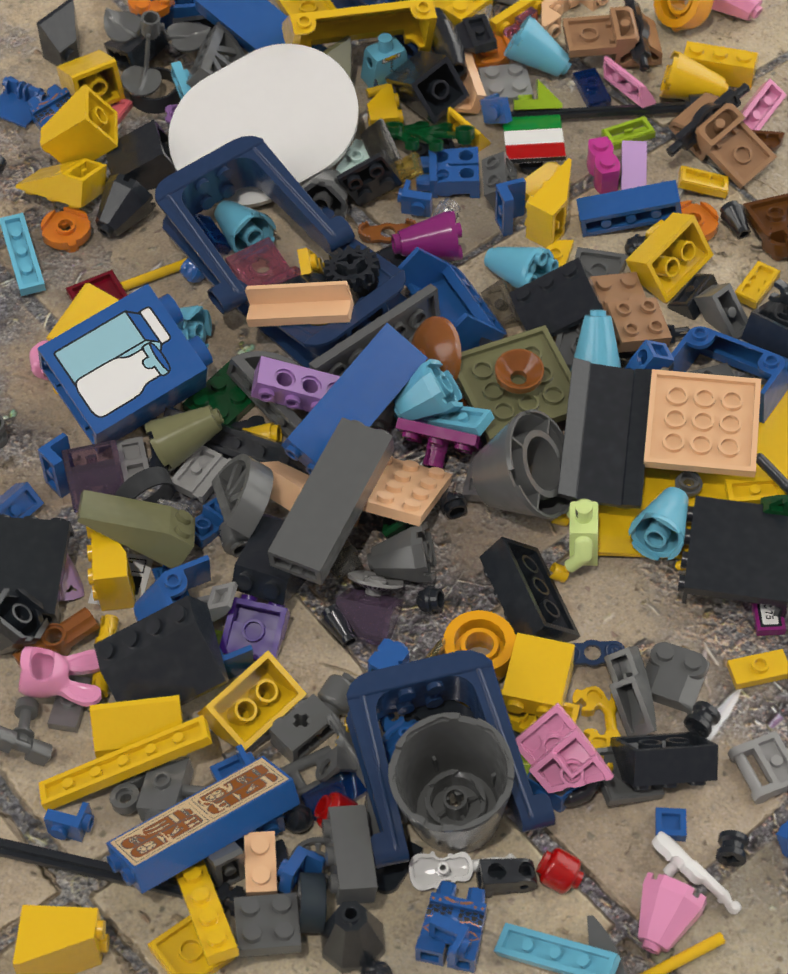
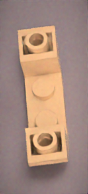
M544 0L541 6V26L555 39L561 34L562 14L576 7L579 3L591 11H595L599 7L604 6L609 0Z

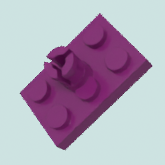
M398 418L396 429L402 433V437L406 438L407 441L422 444V440L428 441L425 457L422 462L424 466L443 469L448 446H453L459 453L472 456V452H479L484 445V442L478 435Z

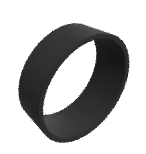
M164 67L148 68L158 70L161 74V79L174 83L171 77V70ZM176 87L168 95L160 98L138 97L130 94L133 106L149 114L164 113L166 106L176 105L181 101Z
M150 467L128 478L119 487L115 496L136 499L146 490L162 485L153 495L143 501L167 505L174 496L175 487L165 468Z

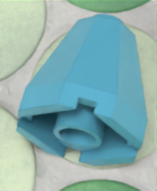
M429 359L422 363L395 397L394 411L399 418L418 421L454 413L463 407V402H458L462 399V393L448 370L444 372L440 370L439 367L443 364L439 360Z

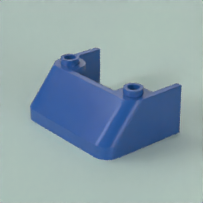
M416 247L398 266V268L405 271V286L410 291L408 294L410 297L429 284L438 289L440 316L448 319L456 328L461 343V352L478 347L481 337L497 341L507 334L502 324L474 286L456 266L419 247Z
M698 326L690 329L671 353L675 361L669 367V371L687 372L699 354L768 380L760 392L759 422L762 423L767 420L788 391V358L707 327Z
M208 555L162 573L135 602L134 615L136 621L172 604V599L181 596L186 590L211 581L210 559ZM251 645L223 655L221 651L228 680L239 676L253 664V648Z

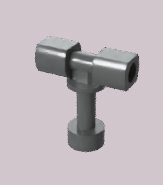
M23 696L17 699L14 710L15 716L19 719L18 727L11 730L0 726V751L9 754L11 749L25 753V760L44 767L51 757L53 746L34 738L35 735L30 729L31 720L38 716L39 702L33 697Z

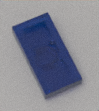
M596 68L573 72V81L587 107L611 105V97Z
M201 214L194 215V219L217 251L228 254L231 247L211 217Z
M339 772L327 781L303 793L301 798L311 810L313 818L317 822L314 811L322 796L329 795L332 792H339L354 800L366 793L367 789L355 772Z

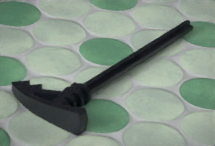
M0 838L1 857L127 885L121 873H115L108 862ZM283 839L275 841L276 874L284 859L289 860ZM277 876V882H280L279 876ZM171 877L149 890L183 898L175 877ZM223 882L222 886L214 887L224 913L230 909L231 916L235 917L234 897H246V894L244 893L243 886H235L233 890H230L229 883ZM278 890L277 894H283V892Z

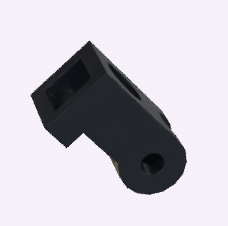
M530 859L479 860L475 873L477 887L485 890V898H492V894L528 893L537 888L534 862Z

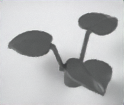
M106 8L104 13L105 32L111 40L118 43H127L133 37L138 38L140 33L146 38L144 68L131 66L125 69L121 75L123 87L131 95L138 97L153 94L159 89L162 82L161 74L158 70L148 69L150 40L156 39L161 31L166 40H172V47L181 52H193L201 47V44L210 32L209 26L188 22L174 23L166 31L165 24L160 23V15L155 11H146L141 17L130 12L115 11Z

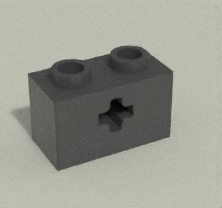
M313 693L306 700H300L286 716L279 717L273 722V726L269 728L271 744L290 763L309 755L335 734L330 725H328L326 718L328 714L334 712Z

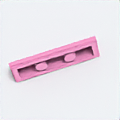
M608 56L604 57V79L641 108L656 104L655 99L643 83Z
M771 79L767 80L741 110V113L746 117L743 122L751 130H760L787 94Z

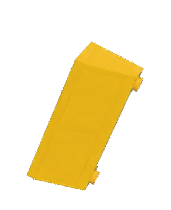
M408 0L290 14L282 23V32L285 44H298L311 48L312 45L338 42L347 35L351 37L352 41L376 38L382 33H389L392 36L402 34L405 44L413 42L418 46V51L428 52L431 51L437 15L433 0Z

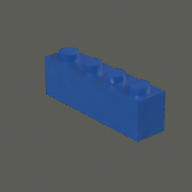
M676 180L576 199L583 237L656 224L661 219L665 221L673 212L682 213Z

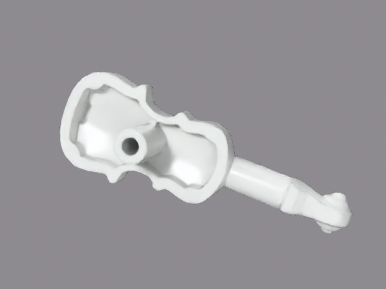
M662 831L653 838L652 844L654 848L669 862L663 868L667 876L673 877L680 870L692 883L696 885L703 884L717 898L718 903H724L730 914L740 912V903L732 901L728 890L713 878L696 860H693L674 839Z
M434 851L430 854H416L409 863L410 882L419 891H427L433 888L437 890L442 880L452 883L457 881L467 882L473 872H476L480 859L472 860L466 852L449 853L444 858L437 857ZM509 853L506 857H490L482 859H506L517 857H515L512 853Z

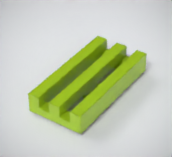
M643 116L602 129L601 137H608L613 144V151L621 149L622 141H646L655 138L656 131L647 118Z

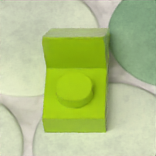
M536 79V99H532V94L518 95V99L513 100V110L562 108V102L538 79Z

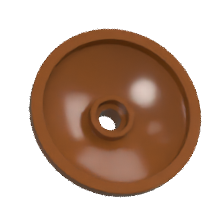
M429 317L417 328L411 344L428 358L427 360H439L443 364L439 367L442 372L448 370L456 382L462 357L461 343L457 330L445 317Z

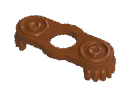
M406 218L405 223L402 224L384 223L369 226L368 221H365V223L359 224L358 234L365 243L382 242L390 244L391 237L382 236L381 232L383 230L391 229L397 234V231L414 225L417 222L416 220Z

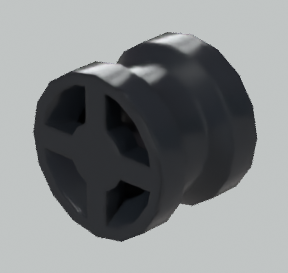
M697 701L693 706V712L684 718L683 723L688 731L707 738L712 732V726L718 724L721 720V715L710 703Z
M736 830L720 832L718 836L720 848L716 851V860L726 866H743L747 859L745 849L749 844L748 836Z

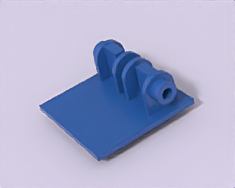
M12 76L5 77L2 81L5 91L0 95V118L26 128L33 121L27 101L34 96H38L43 101L48 98V95L42 88H36L25 81L19 82V80Z

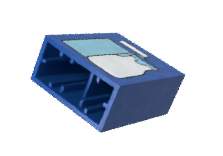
M149 284L144 285L37 348L40 368L97 452L164 413L165 407H174L206 387L207 366L213 363L207 346L197 335L189 340L186 339L177 324L184 321V318L175 300L168 293L158 298Z

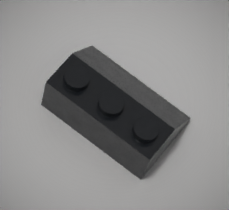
M579 257L509 293L525 330L528 331L546 325L552 337L583 322L584 316L590 315V310H604L592 279Z
M694 732L610 737V744L621 778L632 785L633 789L649 790L651 785L676 788L679 786V783L703 786L706 785V781L718 779V744Z

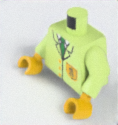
M589 499L572 501L567 513L551 521L553 524L564 527L570 522L569 559L565 561L564 566L554 562L550 567V571L553 573L549 578L564 583L570 572L573 573L582 566H598V502Z

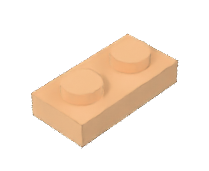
M275 831L250 832L244 835L246 896L277 894Z

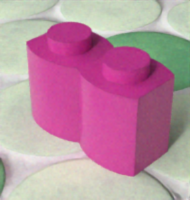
M606 136L589 139L587 169L593 176V185L599 194L618 191L620 162L613 154L614 147L611 140Z

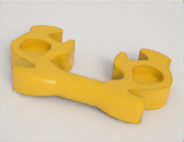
M597 686L587 687L583 690L576 689L573 693L572 704L583 705L581 716L591 717L594 716L596 710H601L605 719L606 731L603 735H600L597 729L592 728L584 730V735L594 748L611 747L610 737H621L617 729V706L612 693L610 700H608L604 692Z

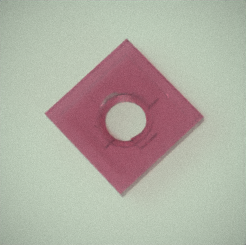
M270 237L225 258V262L235 276L248 286L274 285L295 277ZM259 259L265 260L270 268L267 272L258 273L252 268V264L259 262Z

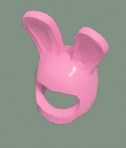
M25 647L20 657L21 673L18 691L24 696L50 698L58 695L83 707L95 705L102 699L101 690L98 686L79 683L69 679L70 675H84L100 671L95 649L69 656H63L57 652L39 647Z

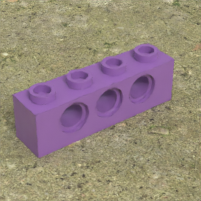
M261 356L254 372L250 397L258 398L264 402L285 405L291 409L297 408L310 412L340 376Z

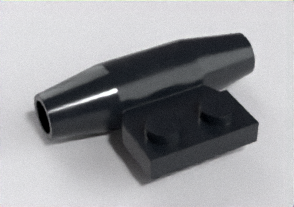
M435 7L437 21L432 48L435 53L448 56L459 77L463 76L467 70L464 52H474L477 54L498 48L497 40L485 13L462 19V22L454 26L443 10Z

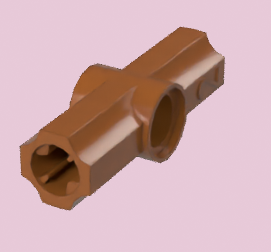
M84 607L60 624H49L42 637L34 645L28 647L49 649L63 656H68L72 646L100 627L88 608ZM24 648L12 654L19 667L21 653Z

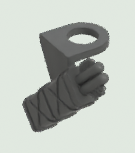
M334 713L328 714L326 716L328 725L333 729V732L337 733L339 738L335 740L337 746L319 762L315 772L316 780L325 782L337 771L355 772L365 786L350 733H347L341 719ZM330 761L328 770L322 775L325 765Z

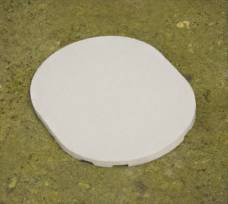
M275 44L257 49L204 78L193 86L181 99L174 111L169 127V150L176 171L234 139L242 136H256L264 140L267 146L302 186L315 176L333 167L344 156L352 139H354L359 114L356 91L345 70L334 59L317 49L298 44ZM245 187L235 192L232 197L217 202L216 205L224 200H231L252 208L270 203L273 200L259 188Z

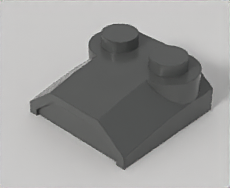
M660 642L654 645L645 668L653 701L686 712L687 714L692 713L693 706L698 699L709 671L710 662L698 652L668 642Z

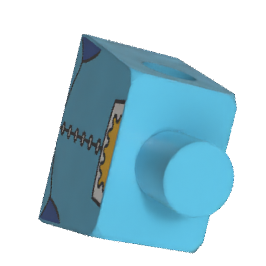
M380 34L377 43L365 48L361 79L369 88L386 84L385 78L408 60L405 48L391 34Z

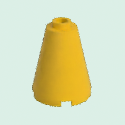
M674 50L670 56L673 62L672 65L666 66L660 87L662 92L659 96L669 99L688 100L690 94H704L706 92L720 97L728 90L729 84L725 83L726 78L681 52Z

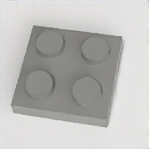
M513 63L478 68V74L486 97L498 93L499 97H508L509 105L513 104V100L518 99V95L532 94V99H534L525 64Z

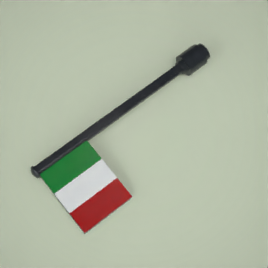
M690 94L688 100H684V102L656 103L644 108L637 104L511 111L512 121L503 124L506 155L513 164L566 161L561 119L682 113L703 94Z

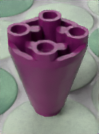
M445 211L399 230L397 234L391 235L394 255L400 254L401 256L408 257L416 247H419L444 261L453 262L463 259L462 248L458 244V238H462V228L460 222L456 223L454 211Z

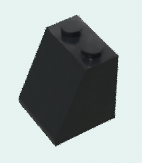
M420 50L385 78L388 84H392L393 92L398 93L401 102L432 124H435L447 114V108H455L470 96L447 55Z
M155 120L119 138L118 147L106 153L104 161L111 173L108 175L109 178L120 173L125 175L123 180L127 182L130 179L136 180L146 190L156 189L163 179L176 172L169 150V136Z
M264 513L235 563L232 582H236L238 585L236 591L284 606L306 582V579L270 566L267 551L285 519Z

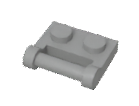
M777 731L737 745L728 751L730 760L737 764L752 791L751 797L755 804H762L769 798L788 791V750ZM753 754L769 784L762 786L746 756Z

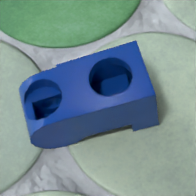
M645 340L625 368L633 370H661L662 367L669 368L675 360L666 343Z

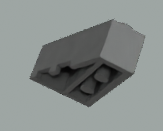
M366 805L328 807L327 819H322V836L325 844L326 864L329 866L331 873L329 874L330 893H335L337 905L350 901H357L360 904L375 903L378 885Z

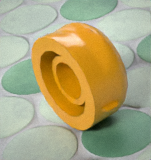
M654 0V9L662 24L671 27L674 32H679L681 29L688 30L700 26L709 16L714 0H688L686 7L685 0Z
M483 610L469 611L457 616L447 626L443 638V654L470 650L476 647L486 648L491 652L485 656L493 662L497 680L500 681L507 675L516 634L511 625L496 613Z

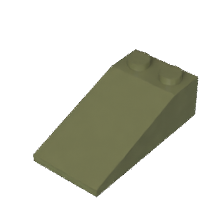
M83 490L81 493L77 522L170 569L182 565L194 547L195 518L185 510L89 490Z

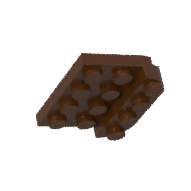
M788 193L744 203L743 208L746 218L762 239V249L771 254V258L776 261H781L788 257Z

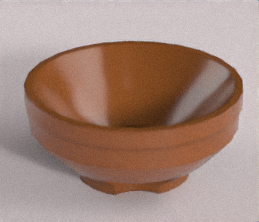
M525 349L509 350L503 353L495 364V377L498 384L511 393L524 394L535 390L542 382L544 376L542 360L535 353ZM522 375L526 378V382L515 384L511 381V377Z

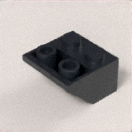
M385 149L337 176L338 181L359 207L403 184L395 162Z

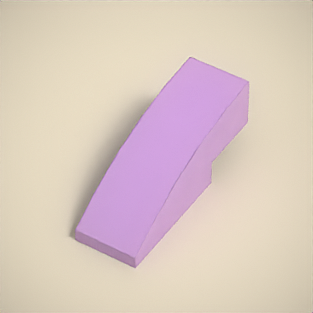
M622 141L620 190L645 186L647 180V141Z

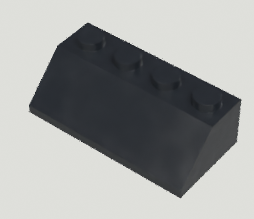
M501 537L479 557L484 567L483 571L490 579L494 588V595L500 601L504 610V616L516 635L517 633L565 643L577 640L580 637L554 580L549 578L551 574L538 548Z

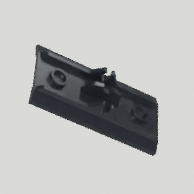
M573 357L558 497L571 501L589 499L598 502V505L625 509L641 508L652 369L633 370L606 366Z

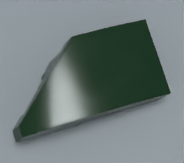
M773 495L761 498L760 504L763 505L764 513L788 516V495Z

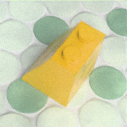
M101 50L56 66L61 86L63 88L66 87L72 96L81 86L86 84L109 105L126 99L115 58Z
M85 84L40 129V146L46 153L57 159L60 164L84 158L94 161L118 147L117 111Z
M517 633L502 690L506 709L512 713L520 714L524 712L534 714L540 718L556 703H559L563 708L573 674L575 644Z
M22 905L12 963L16 974H76L101 965L103 953H108L110 937L109 934H105L106 921L101 920L98 908Z

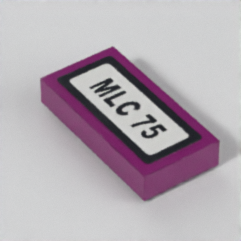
M751 603L756 636L785 635L784 617L773 616L774 606Z

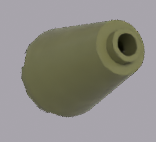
M209 405L151 420L145 424L146 433L152 431L154 438L149 441L164 466L169 465L168 470L172 471L220 432L224 419L217 408L212 409Z

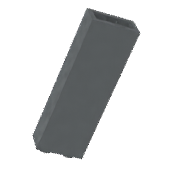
M341 418L267 551L270 566L323 585L394 452L393 435H390L383 429L376 430L365 426L357 420Z

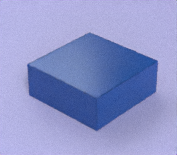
M656 807L655 836L662 831L675 841L686 842V809Z

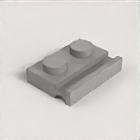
M202 446L185 461L171 480L175 490L192 499L195 497L201 503H204L214 491L212 480L231 458L226 459L222 454Z

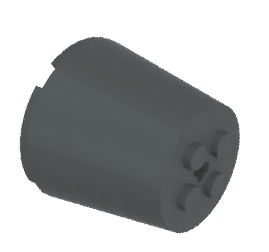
M455 712L436 714L415 723L396 743L388 767L389 785L395 802L426 844L437 851L447 854L469 853L487 844L500 826L514 783L513 757L503 736L486 721L480 718L477 720L462 716L460 713Z

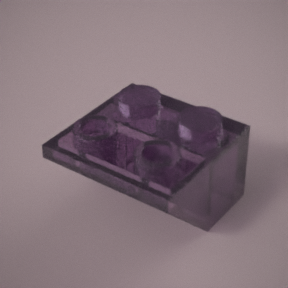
M116 440L62 450L74 513L79 510L80 497L83 490L115 495L119 487L124 483Z

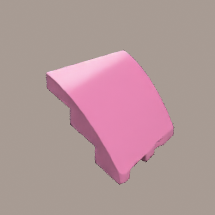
M556 703L515 738L521 755L531 764L529 771L548 794L571 787L585 786L593 782L611 780L614 777V774L597 750L559 703Z

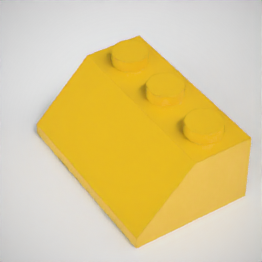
M687 41L684 55L726 78L725 83L729 84V86L738 88L743 83H746L751 90L759 58L757 52Z
M673 212L625 261L630 271L637 273L643 287L663 303H668L714 254L695 216Z
M85 283L46 339L48 341L54 339L119 300L90 283Z
M268 650L197 714L199 716L204 715L209 728L218 737L234 747L241 744L244 750H247L273 726V722L277 718L283 717L307 693Z
M179 695L89 705L96 759L184 723Z

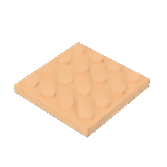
M652 369L644 453L645 467L755 477L761 379Z
M391 456L362 511L420 526L450 486L453 474L447 473L438 467L429 468L421 466L413 460L403 461Z

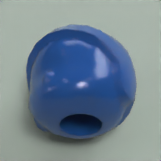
M189 258L181 265L180 272L187 281L199 283L206 279Z

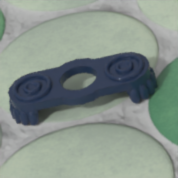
M587 640L583 643H570L575 644L574 666L586 665L588 667H597L601 664H606L604 656L625 648L618 641L599 642L597 640ZM588 647H596L600 650L601 656L596 660H590L585 656L584 651Z

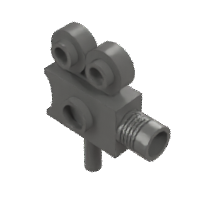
M185 757L179 761H169L137 774L136 777L120 781L121 784L114 787L111 791L109 799L114 811L118 814L128 815L137 810L141 821L144 822L207 786L190 785L194 770L189 757Z

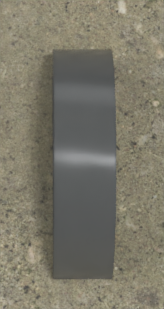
M220 22L210 30L207 38L201 44L186 82L191 87L222 69L220 65L226 67L245 56L237 40Z
M266 351L245 352L232 357L226 374L271 422L281 425L282 433L288 438L302 422L298 415L285 405L264 402L250 396L254 372L261 356L295 365L298 364L285 356Z
M240 454L231 459L214 477L212 485L225 525L250 538L267 507L274 478L273 472L269 467L246 454Z

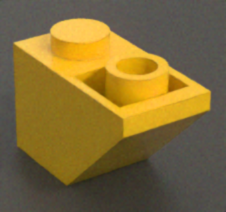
M392 84L385 85L367 103V121L371 138L384 137L381 135V129L384 128L383 124L385 122L399 121L404 123L402 109H397L400 107L398 93L393 92Z

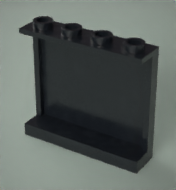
M695 496L694 507L688 506L687 523H692L691 529L686 528L684 545L689 546L688 552H682L680 567L685 568L686 572L685 575L680 574L677 590L683 592L682 603L686 604L687 594L771 605L774 606L773 616L785 618L788 605V516L764 513L762 504Z
M0 514V592L4 588H11L9 592H14L16 589L26 590L43 604L45 610L42 613L43 619L47 617L49 624H60L61 613L58 606L69 538L74 537L70 521L57 517L46 520L34 516L13 518L9 515Z

